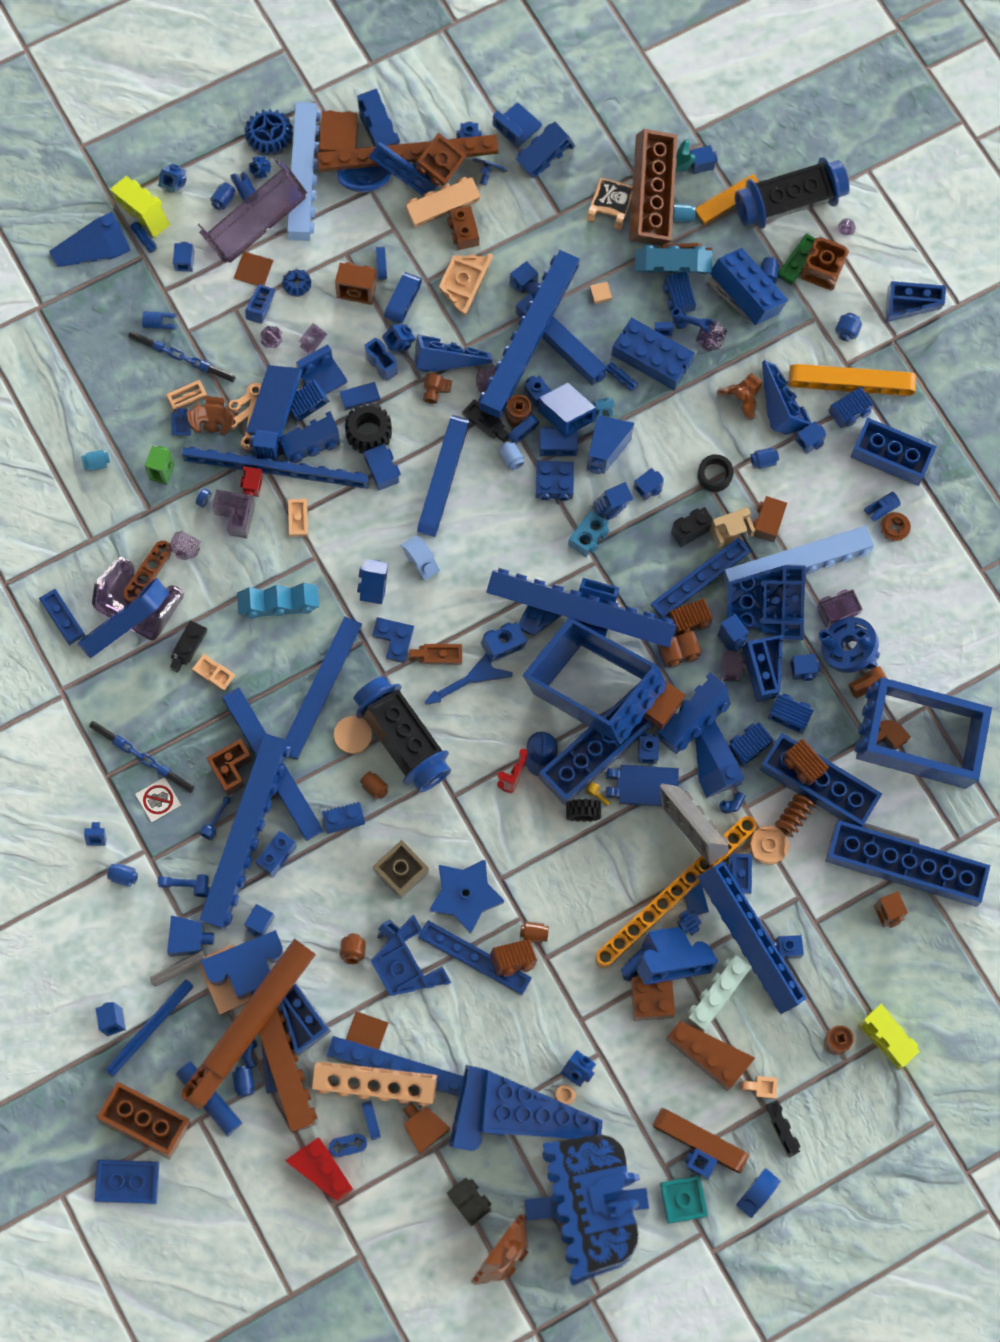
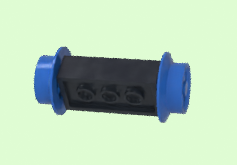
M821 157L816 165L757 183L752 179H748L745 188L735 192V205L744 226L756 224L758 228L764 229L766 221L824 203H829L832 207L837 206L839 198L849 194V179L846 169L840 160L829 162L825 157Z
M385 676L378 677L367 683L354 695L353 699L359 706L356 717L366 720L405 775L403 784H414L420 793L425 792L439 784L450 774L451 768L445 761L449 752L447 750L442 751L400 692L401 685H391Z

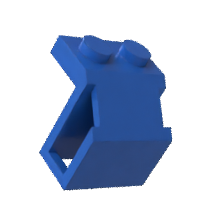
M583 578L579 591L582 592V596L589 598V595L600 597V601L607 603L608 600L616 602L619 587ZM575 620L606 637L608 629Z

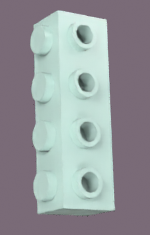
M737 955L733 959L730 957L722 966L725 968L723 973L715 975L711 981L714 985L710 990L705 989L699 997L701 1002L698 1006L694 1004L688 1011L689 1018L687 1022L702 1032L705 1031L752 968V966Z

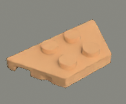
M493 254L478 257L476 255L453 256L439 285V290L463 316L467 315L492 262Z

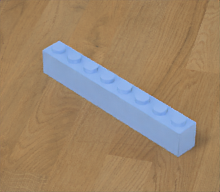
M295 103L287 228L289 240L310 241L311 234H314V223H311L312 217L315 218V207L312 206V203L316 201V190H313V187L317 185V174H314V171L318 169V158H315V154L319 152V142H316V138L320 137V126H317V121H321V110H318L317 103Z
M865 525L725 569L723 578L728 588L729 581L786 564L806 565L807 574L816 572L818 568H830L840 561L846 563L856 556L865 557L870 554L874 544Z

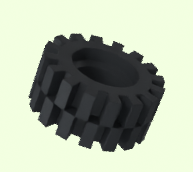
M594 799L569 800L566 802V819L576 822L600 820L601 802Z

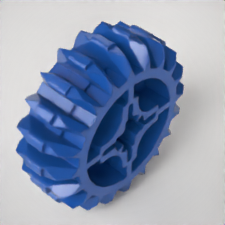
M269 108L268 112L262 109V113L256 111L255 116L250 115V121L246 122L244 129L246 133L245 139L249 147L252 146L254 151L258 150L260 155L263 152L267 156L269 152L275 155L277 150L282 153V147L287 149L288 143L292 141V124L288 117L285 118L284 113L279 114L278 110L272 112L271 108Z

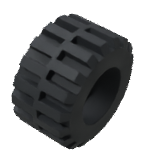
M363 403L362 407L355 406V411L350 410L349 416H346L345 433L348 444L352 445V449L355 451L359 449V453L363 454L364 451L390 443L392 424L391 418L387 415L385 409L382 410L379 405L374 407V403H370V406H366V403ZM365 423H374L379 427L378 431L371 435L360 433L358 428Z

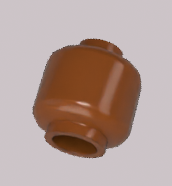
M351 933L341 939L339 956L345 963L355 965L364 959L366 942L358 934Z

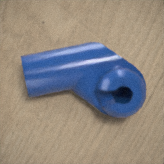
M737 792L732 801H721L719 804L721 812L726 814L737 812L746 795L742 792Z

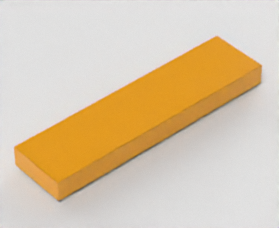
M754 174L696 207L695 214L703 225L736 206L735 192L744 189L748 179H752L755 183L759 182Z

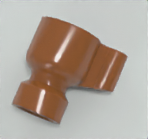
M434 373L426 374L424 382L426 392L424 393L423 401L436 404L439 397L437 393H449L452 380L444 379L441 375Z

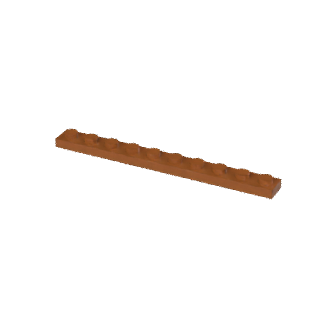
M497 135L447 139L467 155L466 157L498 154ZM431 141L387 145V147L409 163H415ZM375 147L317 152L319 172L380 165L369 158V154Z

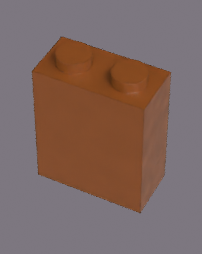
M322 111L319 152L357 149V112Z

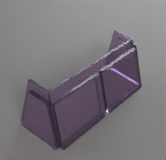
M275 158L274 160L280 171L209 232H206L198 224L201 229L199 233L224 263L227 261L231 263L263 236L267 228L271 229L306 199L307 191L283 161L279 163Z

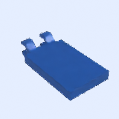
M621 765L620 770L608 768L606 779H617V788L607 787L605 798H619V804L662 807L660 785L678 786L679 768Z

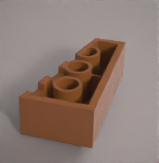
M682 1021L675 1026L665 1039L726 1091L732 1088L755 1059V1057Z

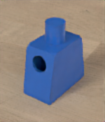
M171 916L167 954L169 957L193 955L202 951V944L214 945L215 933L204 932V925L201 922Z

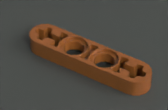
M159 541L154 545L124 589L123 595L126 603L129 604L138 597L141 591L156 578L169 559L171 545L167 541ZM164 547H166V551H167V552H164V551H163V552L161 553L160 559H159V558H158V555H159V553H160L159 548L163 549ZM150 561H156L158 567L150 569L147 564ZM140 576H145L148 581L145 584H139L137 579ZM136 586L138 588L135 592L136 598L131 597L130 599L128 593L132 594Z

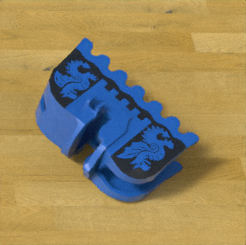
M602 1134L544 1143L542 1157L544 1161L551 1162L548 1165L549 1172L547 1178L550 1182H555L552 1189V1200L556 1203H561L557 1207L556 1219L560 1223H566L562 1227L561 1240L564 1243L571 1244L566 1249L565 1260L569 1264L576 1265L571 1269V1285L574 1286L593 1277L620 1269L630 1261L638 1243V1228L633 1211L639 1206V1202L632 1199L609 1203L608 1205H605V1202L619 1199L624 1187L640 1180L639 1174L627 1172V1161L623 1147L614 1138Z

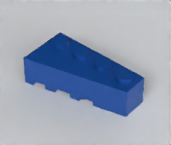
M711 672L706 676L708 680L702 686L698 685L694 689L696 692L694 696L681 704L679 713H674L665 727L658 731L660 742L675 754L686 749L689 742L699 737L702 730L708 725L713 724L716 718L721 713L726 712L731 705L726 684Z

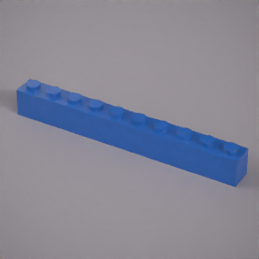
M559 250L557 256L553 255L550 262L551 267L544 272L542 280H544L542 285L537 286L534 300L529 301L526 315H522L520 318L518 331L514 330L510 339L512 341L510 346H506L502 356L504 358L496 364L494 377L490 376L486 385L488 387L486 392H482L479 397L480 410L499 419L501 418L508 400L512 397L579 267L580 258L562 250Z
M498 568V570H493L486 593L668 648L671 647L677 624L673 623L674 620L671 618L663 617L659 619L655 618L656 614L644 611V614L636 612L637 609L634 607H618L619 603L608 600L605 603L600 601V597L589 595L588 598L582 596L580 591L571 589L568 592L563 590V586L557 584L548 586L545 585L546 581L536 578L534 581L527 579L526 575L516 573V576L511 575L507 569Z
M264 734L200 917V921L226 929L232 922L233 914L231 913L233 907H236L238 904L239 890L245 884V872L251 867L252 852L258 847L259 839L257 838L259 832H262L265 827V815L270 812L272 795H275L278 789L277 780L284 772L285 765L283 763L285 757L288 758L291 752L290 743L285 739Z

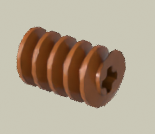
M794 795L792 801L788 803V807L784 809V814L779 816L780 820L775 822L776 827L782 830L784 834L793 838L792 832H799L796 825L799 827L803 826L800 819L804 821L808 819L804 813L810 815L812 812L809 807L815 808L816 805L803 795Z

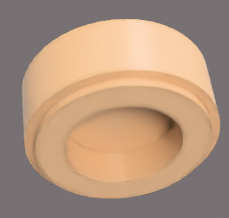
M561 1085L555 1092V1099L570 1105L575 1099V1091L569 1085Z

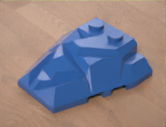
M786 564L729 581L727 619L736 614L744 626L755 627L764 633L769 632L775 635H783V639L803 640L806 565Z

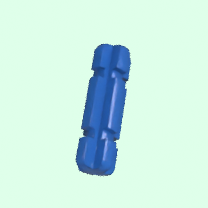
M135 221L130 225L131 230L136 234L141 243L146 246L148 252H154L157 249V245L151 240V237L142 228L141 224Z
M613 362L607 365L606 371L609 374H613L612 376L621 384L626 385V388L630 391L637 387L638 383L634 379H630L631 377L620 368H617V365Z

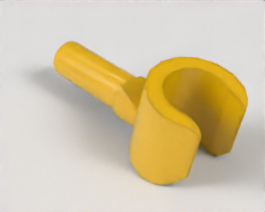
M591 782L587 788V793L597 797L608 806L610 802L598 792L600 786Z

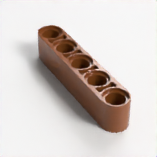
M665 1108L660 1109L652 1124V1127L694 1150L696 1148L717 1159L719 1164L741 1174L750 1156L740 1148Z

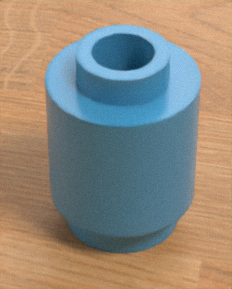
M674 204L673 222L689 223L695 220V206H691V204Z
M103 449L85 453L86 455L81 456L84 470L94 471L107 468V464L110 463L108 452L104 453Z

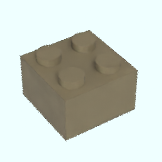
M401 840L373 866V871L401 899L429 873V868Z

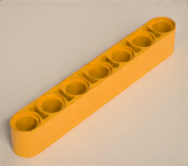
M793 364L789 367V386L853 392L861 387L865 393L911 396L916 392V375L911 372Z

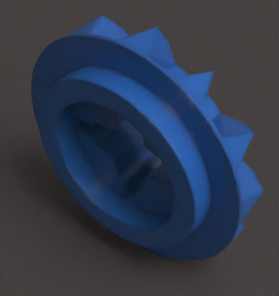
M296 268L292 271L289 270L283 276V289L291 296L306 294L311 288L310 275L304 269L298 270ZM296 277L299 281H302L298 283V288H296L294 283Z

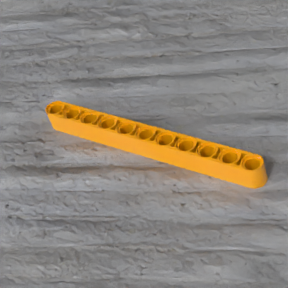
M745 816L741 818L724 834L727 840L729 836L736 837L737 843L732 844L729 842L728 853L709 865L710 868L728 858L753 834L756 829V821L752 817ZM748 823L751 826V830H744L742 824ZM702 856L599 949L595 960L600 968L610 967L700 883L697 876L707 871L700 867L699 863L706 862ZM694 875L696 881L689 883L685 876ZM671 889H680L681 895H673ZM657 902H666L667 908L660 909L657 906ZM650 914L653 917V921L645 922L643 915ZM635 927L638 929L639 934L633 936L628 932V929ZM620 940L624 943L625 947L617 949L614 946V942ZM604 953L608 954L610 961L602 962L599 956Z

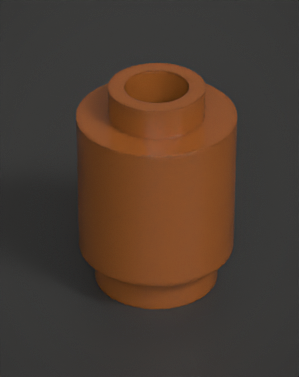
M369 771L361 778L362 788L375 800L378 798L381 800L387 795L388 785L376 773Z
M525 921V925H521L520 937H524L523 940L530 939L531 942L535 943L547 942L549 926H544V923Z

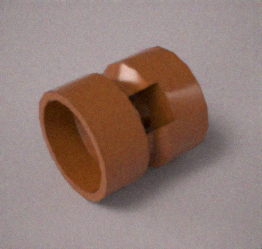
M514 395L507 403V420L512 426L517 427L531 415V402L523 395Z
M840 1025L833 1027L824 1037L825 1049L833 1055L845 1053L854 1042L852 1031L848 1027Z

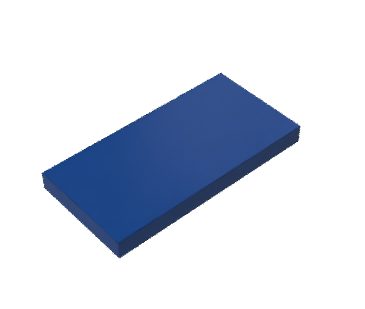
M268 365L246 430L248 434L255 435L256 430L276 432L279 438H281L303 372L300 368Z

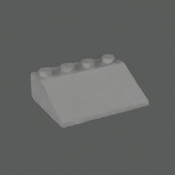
M661 784L662 808L705 861L711 865L727 854L728 840L723 834H718L716 831L717 827L712 820L708 821L704 817L703 809L699 805L695 806L689 792H684L678 786Z

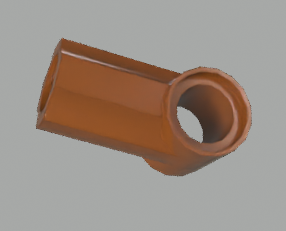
M881 666L870 670L865 676L848 685L853 697L858 699L864 696L867 688L873 685L874 682L881 677L887 678Z

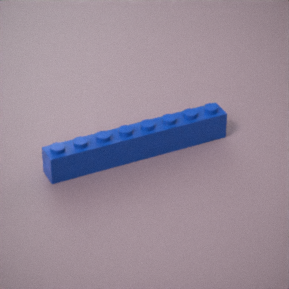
M724 861L697 876L701 886L710 897L711 903L716 907L722 921L727 925L733 939L736 940L742 954L752 966L753 972L759 978L764 990L770 996L774 1007L779 1011L780 1015L806 1000L807 997Z

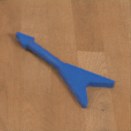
M485 654L466 677L438 692L433 691L425 700V705L440 703L443 697L469 683L509 678L513 676V673L492 667V662H490L487 654Z

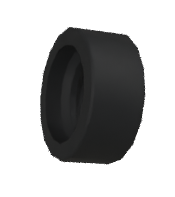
M717 454L709 455L701 461L697 478L704 489L711 492L723 491L732 481L734 468L726 457ZM718 464L726 470L725 479L718 483L708 480L704 474L708 465Z

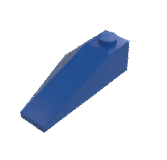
M417 334L415 365L420 371H440L490 364L493 361L489 352L471 347L462 349L457 343L445 344L441 343L440 338Z

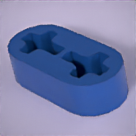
M385 246L376 247L378 280H386Z
M530 415L509 433V440L517 444L539 425L540 421L534 415Z
M372 1101L363 1102L362 1107L371 1141L379 1139L381 1135Z
M362 1134L335 1138L329 1144V1151L334 1157L361 1153L367 1147V1140ZM355 1138L364 1141L360 1149H357L356 1146L349 1147V1144L354 1143ZM336 1142H339L340 1145L347 1144L346 1148L341 1149V1153L332 1150Z

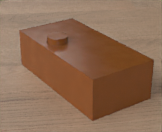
M120 1082L116 1083L97 1116L100 1124L169 1160L190 1125L187 1117Z

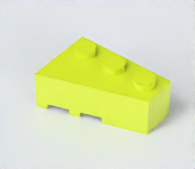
M125 176L110 189L116 202L128 214L136 216L140 220L139 223L142 227L146 225L153 238L170 225L161 207L162 202L159 198L151 196L146 188L142 189L136 180H131Z
M882 1004L876 1007L858 1024V1027L899 1070L920 1052L918 1044L907 1036L903 1028L894 1020Z

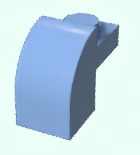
M415 535L400 544L408 560L414 563L424 581L440 571L434 560L433 553L419 536Z

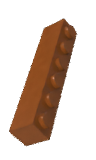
M276 1009L259 1034L292 1133L315 1126V1120L318 1117L315 1108H311L309 1100H312L309 1089H304L302 1083L305 1080L302 1069L298 1070L296 1065L299 1059L295 1050L291 1049L290 1043L293 1041L289 1030L285 1031L283 1024L286 1023L283 1011L279 1012Z

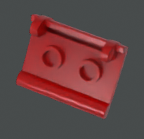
M526 749L520 750L519 762L514 764L511 771L512 775L502 771L498 773L499 781L497 786L502 791L507 793L514 792L526 766Z

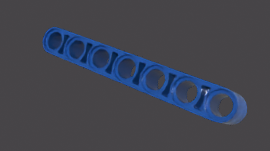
M453 415L450 417L418 523V533L433 537L437 535L468 431L469 419Z

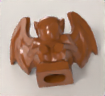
M750 373L739 384L718 388L716 394L734 395L736 399L743 402L742 411L744 415L752 420L756 416L754 414L756 406L754 396L759 392L762 381Z
M206 396V404L203 407L198 403L191 411L187 410L188 422L196 433H201L200 425L205 422L203 430L211 433L219 432L218 424H221V436H225L233 425L234 414L231 415L227 406L224 408V399L220 397Z

